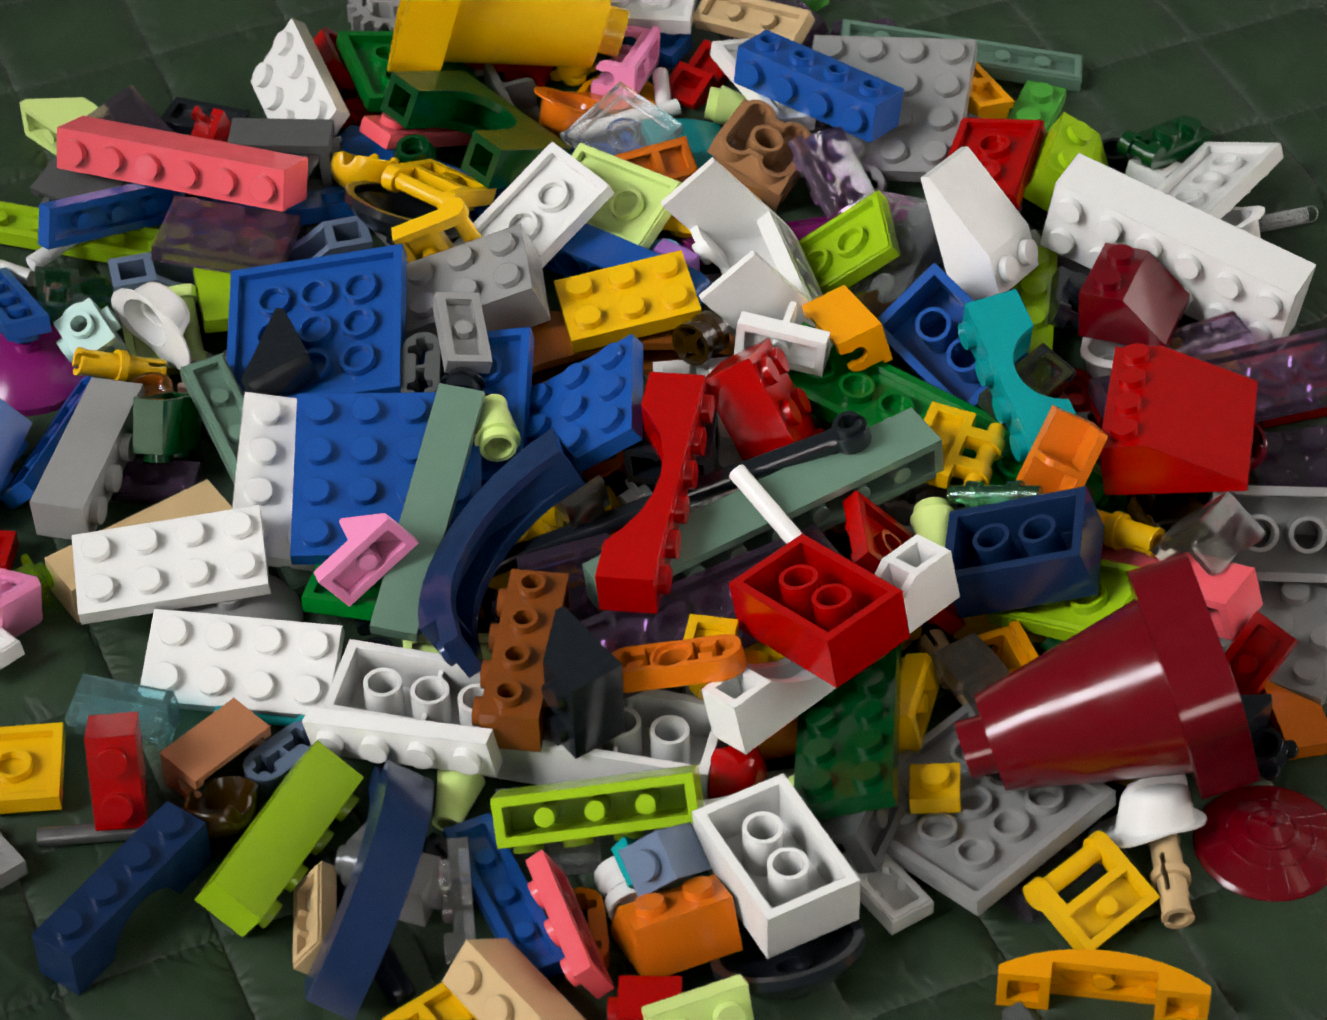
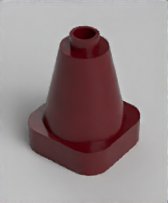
M1186 553L1127 571L1133 601L974 694L980 714L954 722L972 780L999 772L1005 790L1013 791L1191 774L1202 800L1260 781L1244 707L1198 580Z

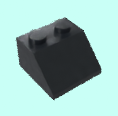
M563 605L555 610L543 659L544 685H542L541 691L546 702L544 727L554 744L558 746L562 744L577 759L625 732L622 664Z

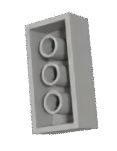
M521 223L407 263L406 339L419 332H430L438 336L432 307L435 292L480 293L487 331L532 327L551 320L540 255Z

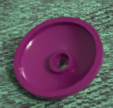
M50 320L52 332L40 334L37 340L29 343L8 342L0 332V398L23 416H37L59 410L79 381L85 377L84 375L76 376L73 374L72 370L79 367H72V363L56 343L62 336L53 324L55 321Z

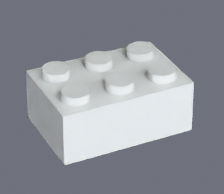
M784 773L692 811L694 831L711 867V870L707 872L709 875L715 874L733 896L737 916L767 959L859 920V877Z

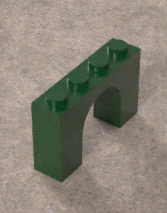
M464 70L392 72L380 107L381 111L406 129L447 128L472 135L461 169L488 189L507 188L551 142H554L568 154L572 150V147Z

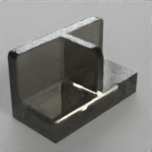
M1227 491L1176 521L1150 551L1159 561L1188 551L1209 575L1216 576L1228 566L1238 553L1260 542L1266 535V531L1238 500Z

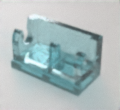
M83 674L66 714L65 721L68 726L75 727L74 733L84 735L88 716L138 711L141 737L149 739L152 743H157V750H163L170 745L177 726L181 723L183 714L174 691Z

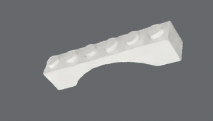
M918 534L885 556L874 574L902 590L910 633L960 597L951 551ZM784 658L775 662L748 664L740 675L726 681L711 682L702 688L701 691L713 736L740 752L747 754L836 688L788 658Z

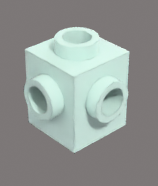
M90 298L71 305L65 310L62 317L53 322L62 336L56 343L71 363L74 352L78 347L113 353L116 349L127 350L130 353L117 333L123 326L108 306L100 309Z

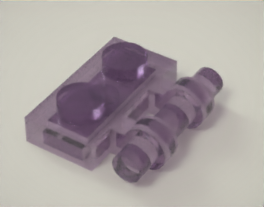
M841 126L813 133L807 139L801 135L788 142L795 156L792 162L798 172H803L812 189L809 195L814 205H820L827 219L843 213L875 192Z

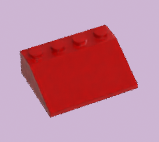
M1135 343L1125 347H1115L1102 431L1108 435L1107 441L1100 453L1104 495L1248 491L1258 381L1161 345L1147 346Z

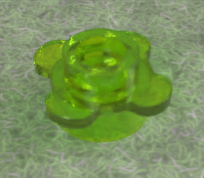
M23 554L21 556L23 566L13 571L37 576L41 584L42 601L48 606L52 603L48 589L54 586L53 579L42 562L34 565L27 554Z

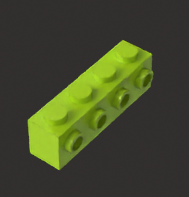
M317 740L297 760L200 891L195 901L242 938L257 924L265 929L283 906L282 903L276 900L283 889L290 893L309 870V868L302 864L309 853L316 857L333 837L334 833L328 827L334 818L341 822L358 802L359 798L353 792L364 777Z
M698 764L497 791L490 798L497 849L513 847L515 854L543 850V843L563 841L564 847H578L594 843L593 837L613 835L614 840L619 841L624 836L632 839L641 838L644 836V830L668 828L691 822L693 826L692 811L704 807Z

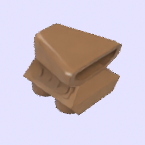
M744 99L717 133L707 152L712 154L715 160L753 194L761 198V201L772 211L776 212L793 189L804 165L816 148V142L812 140V134L804 125L797 122L784 123L777 119L776 112L768 103L761 100L748 101Z

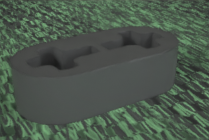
M430 332L413 334L402 345L401 393L421 392V383L426 381L428 388L424 392H437L441 378L446 375L444 373L438 337ZM427 351L425 353V364L420 365L418 359L422 357V352Z

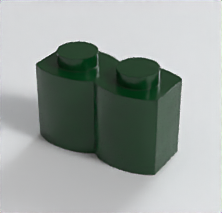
M172 391L133 397L132 453L143 454L144 462L168 463L171 462V458H190V451L201 448V417L189 393Z

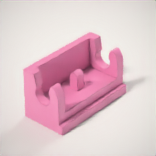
M632 25L627 26L625 37L630 36L637 41L633 47L622 45L616 58L612 57L610 60H603L597 64L596 69L601 71V74L592 81L591 93L634 102L653 70L659 64L661 28L653 26L651 29Z

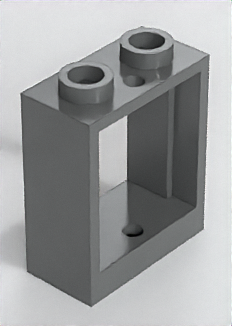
M232 119L227 143L286 154H319L322 180L307 179V191L321 190L328 186L339 185L331 173V160L335 152L343 151L342 137H335L333 119Z

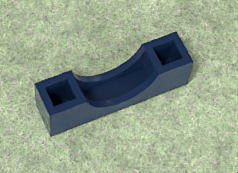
M168 801L162 805L32 933L40 972L80 996L114 961L120 934L129 917L140 903L149 895L162 888H170L181 894L211 864L213 860L206 822Z

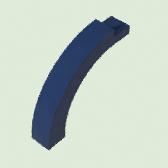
M553 428L535 439L510 459L474 495L448 529L426 572L419 597V630L441 654L447 664L451 667L458 664L469 678L481 671L483 655L478 636V617L485 592L492 577L506 555L523 534L549 509L585 484L578 459Z
M389 760L386 761L384 767L375 765L367 781L370 807L357 860L331 927L304 981L305 1000L350 1020H354L367 994L399 920L423 850L432 811L433 780Z

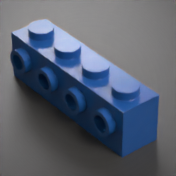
M765 30L738 45L733 83L869 143L880 138L899 124L904 89L769 30Z

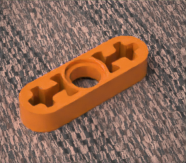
M732 634L629 646L617 649L611 653L622 664L623 693L726 681L740 675L748 665L740 638Z

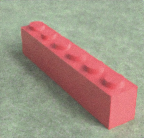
M81 116L57 127V168L281 212L307 199V157L89 116Z

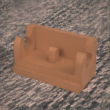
M235 698L231 699L159 752L164 784L170 789H175L185 798L189 791L193 792L196 798L201 797L202 794L198 789L204 785V780L248 747L255 750L265 742L264 740L271 735L270 726Z

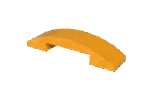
M1054 950L1018 957L999 964L996 1005L1011 1006L1021 1001L1025 1008L1048 1010L1049 995L1057 994L1154 1005V1020H1208L1211 986L1181 969L1146 957L1107 950Z

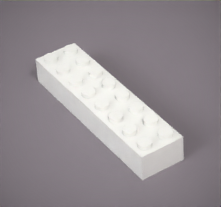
M350 639L322 708L473 726L472 706L474 697L483 696L484 689L480 687L481 671L469 678L458 664L451 667L441 654ZM658 689L623 693L625 732L575 759L562 744L559 746L554 744L545 730L541 752L499 749L503 762L497 777L483 776L542 785L698 764L703 800L709 799V771L712 753L715 749L727 747L729 744L722 743V740L713 736L704 700H700L695 695Z

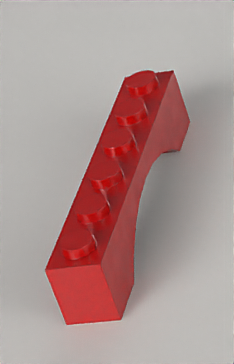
M664 372L649 373L641 408L645 438L655 449L661 460V474L653 494L641 511L622 529L604 540L595 573L600 610L658 614L662 594H670L672 586V567L670 562L671 559H678L680 555L681 532L679 526L680 524H687L689 519L690 499L687 494L689 489L695 490L697 487L698 462L696 459L697 456H704L707 433L704 427L705 423L713 422L715 412L714 395L707 394L705 375Z

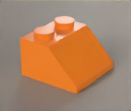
M715 874L707 877H693L678 887L660 893L643 894L636 898L634 902L619 906L610 927L613 939L640 976H670L743 950L733 896Z

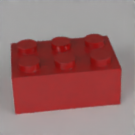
M769 338L721 361L705 377L707 394L714 395L715 409L743 461L824 432L822 428L817 429L809 414L811 412V405L807 395L800 387L795 388L787 373L790 371V367L785 354L779 347L774 348Z
M804 534L799 535L729 582L736 619H739V629L835 688H838L910 638L901 589Z

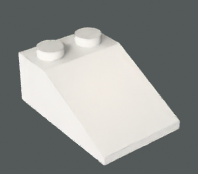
M968 146L960 147L921 177L946 274L973 300L1009 291L1039 265L1037 260V244L1031 237L1028 223Z

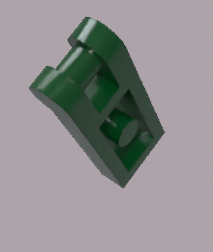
M1178 116L1139 133L1127 130L1118 141L1117 152L1127 158L1137 157L1141 159L1143 166L1151 170H1157L1191 156L1202 144L1212 142L1215 132L1201 126V122L1196 118Z

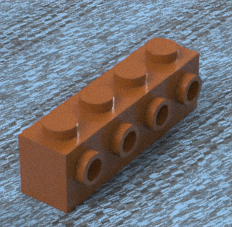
M511 569L507 588H499L497 617H500L499 624L492 623L489 631L488 648L489 652L492 653L491 660L483 659L481 666L480 687L484 689L483 696L474 697L472 706V725L493 729L499 749L541 752L545 734L544 719H546V702L541 691V687L544 685L543 659L555 610L563 605L569 611L571 609L569 573Z

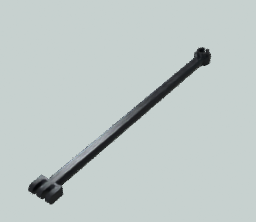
M845 411L835 417L833 425L829 430L698 477L696 489L688 490L687 495L690 499V505L737 489L738 487L729 478V474L734 468L742 464L758 481L785 467L805 463L830 454L834 455L841 452L849 455L862 452L869 446L872 439L867 421L863 416L854 411ZM651 495L515 544L501 562L493 577L616 533L641 511ZM355 619L359 635H372L369 626L371 621Z

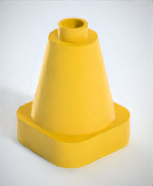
M400 0L394 24L387 72L441 71L443 62L591 68L597 53L615 58L618 56L627 28L629 10L610 5L611 0Z

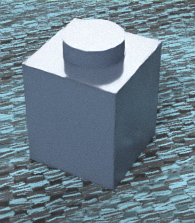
M691 822L656 830L618 851L638 897L643 894L660 893L678 887L688 879L698 877L711 870Z

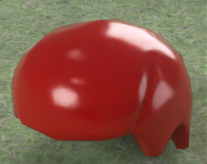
M730 745L713 751L709 771V799L732 795L767 780L766 762L758 747L747 754L740 752Z

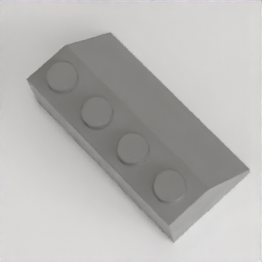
M1248 485V491L1207 492L1208 557L1255 568L1258 581L1327 583V487Z

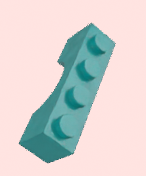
M1017 289L965 303L962 323L958 324V334L965 350L971 349L976 360L975 371L981 386H988L993 396L992 407L997 421L1000 424L1005 423L1010 433V447L1016 461H1023L1024 463L1052 405L1075 415L1076 413L1069 399L1052 398L1037 393L1019 377L1014 364L1029 351L1034 325Z

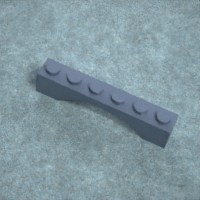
M357 216L321 222L306 236L290 246L279 250L281 263L371 249L373 248V241L369 228ZM153 252L108 259L113 293L121 288L135 290L139 286L152 281L167 287L186 283L195 285L192 265L190 263L171 260ZM198 301L195 303L197 313L201 312Z

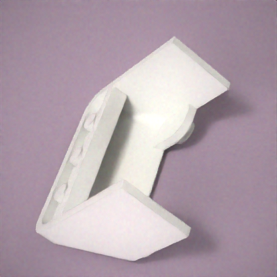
M712 157L661 201L662 206L691 231L695 241L692 249L695 253L699 254V259L706 265L713 262L720 268L722 276L705 289L699 297L704 304L723 319L729 332L735 338L737 322L742 311L783 320L790 301L798 302L795 324L801 325L805 322L816 327L810 319L804 316L801 306L822 296L823 293L796 235L774 211Z

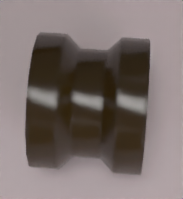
M701 311L691 318L690 321H685L675 328L672 335V343L676 353L684 362L693 366L701 365L710 359L712 355H717L727 348L729 344V330L723 319L716 313Z

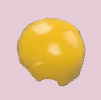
M339 151L333 154L331 173L334 180L343 188L355 181L381 183L384 170L391 164L399 163V160L396 157H392L390 160H381L379 155L375 153L366 157Z

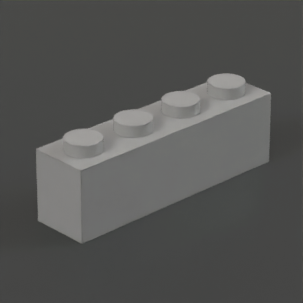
M91 377L29 501L37 535L72 540L71 535L94 532L98 524L102 525L104 523L108 502L113 492L117 493L121 487L123 471L127 462L133 461L136 453H132L133 397L145 395L143 384Z

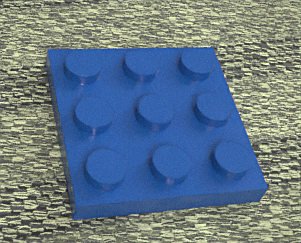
M631 334L616 343L606 345L600 352L584 361L570 365L564 372L546 382L534 385L531 388L530 419L526 434L528 445L553 428L578 459L581 471L583 472L643 440L641 408L643 399V344Z

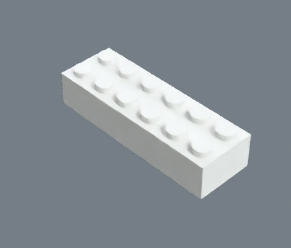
M1078 153L1055 184L1039 244L1089 269H1092L1105 243L1126 244L1132 248L1148 250L1190 294V302L1184 312L1185 315L1263 352L1280 349L1294 328L1316 264L1080 153Z

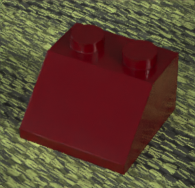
M1105 243L1079 292L1078 336L1124 345L1141 343L1147 346L1161 345L1168 347L1190 302V294L1148 250L1132 248L1126 244Z

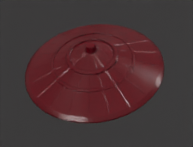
M1250 785L1224 792L1211 800L1202 809V812L1207 817V821L1204 826L1193 830L1194 851L1204 870L1226 889L1255 900L1285 902L1305 898L1327 886V810L1310 797L1284 787Z

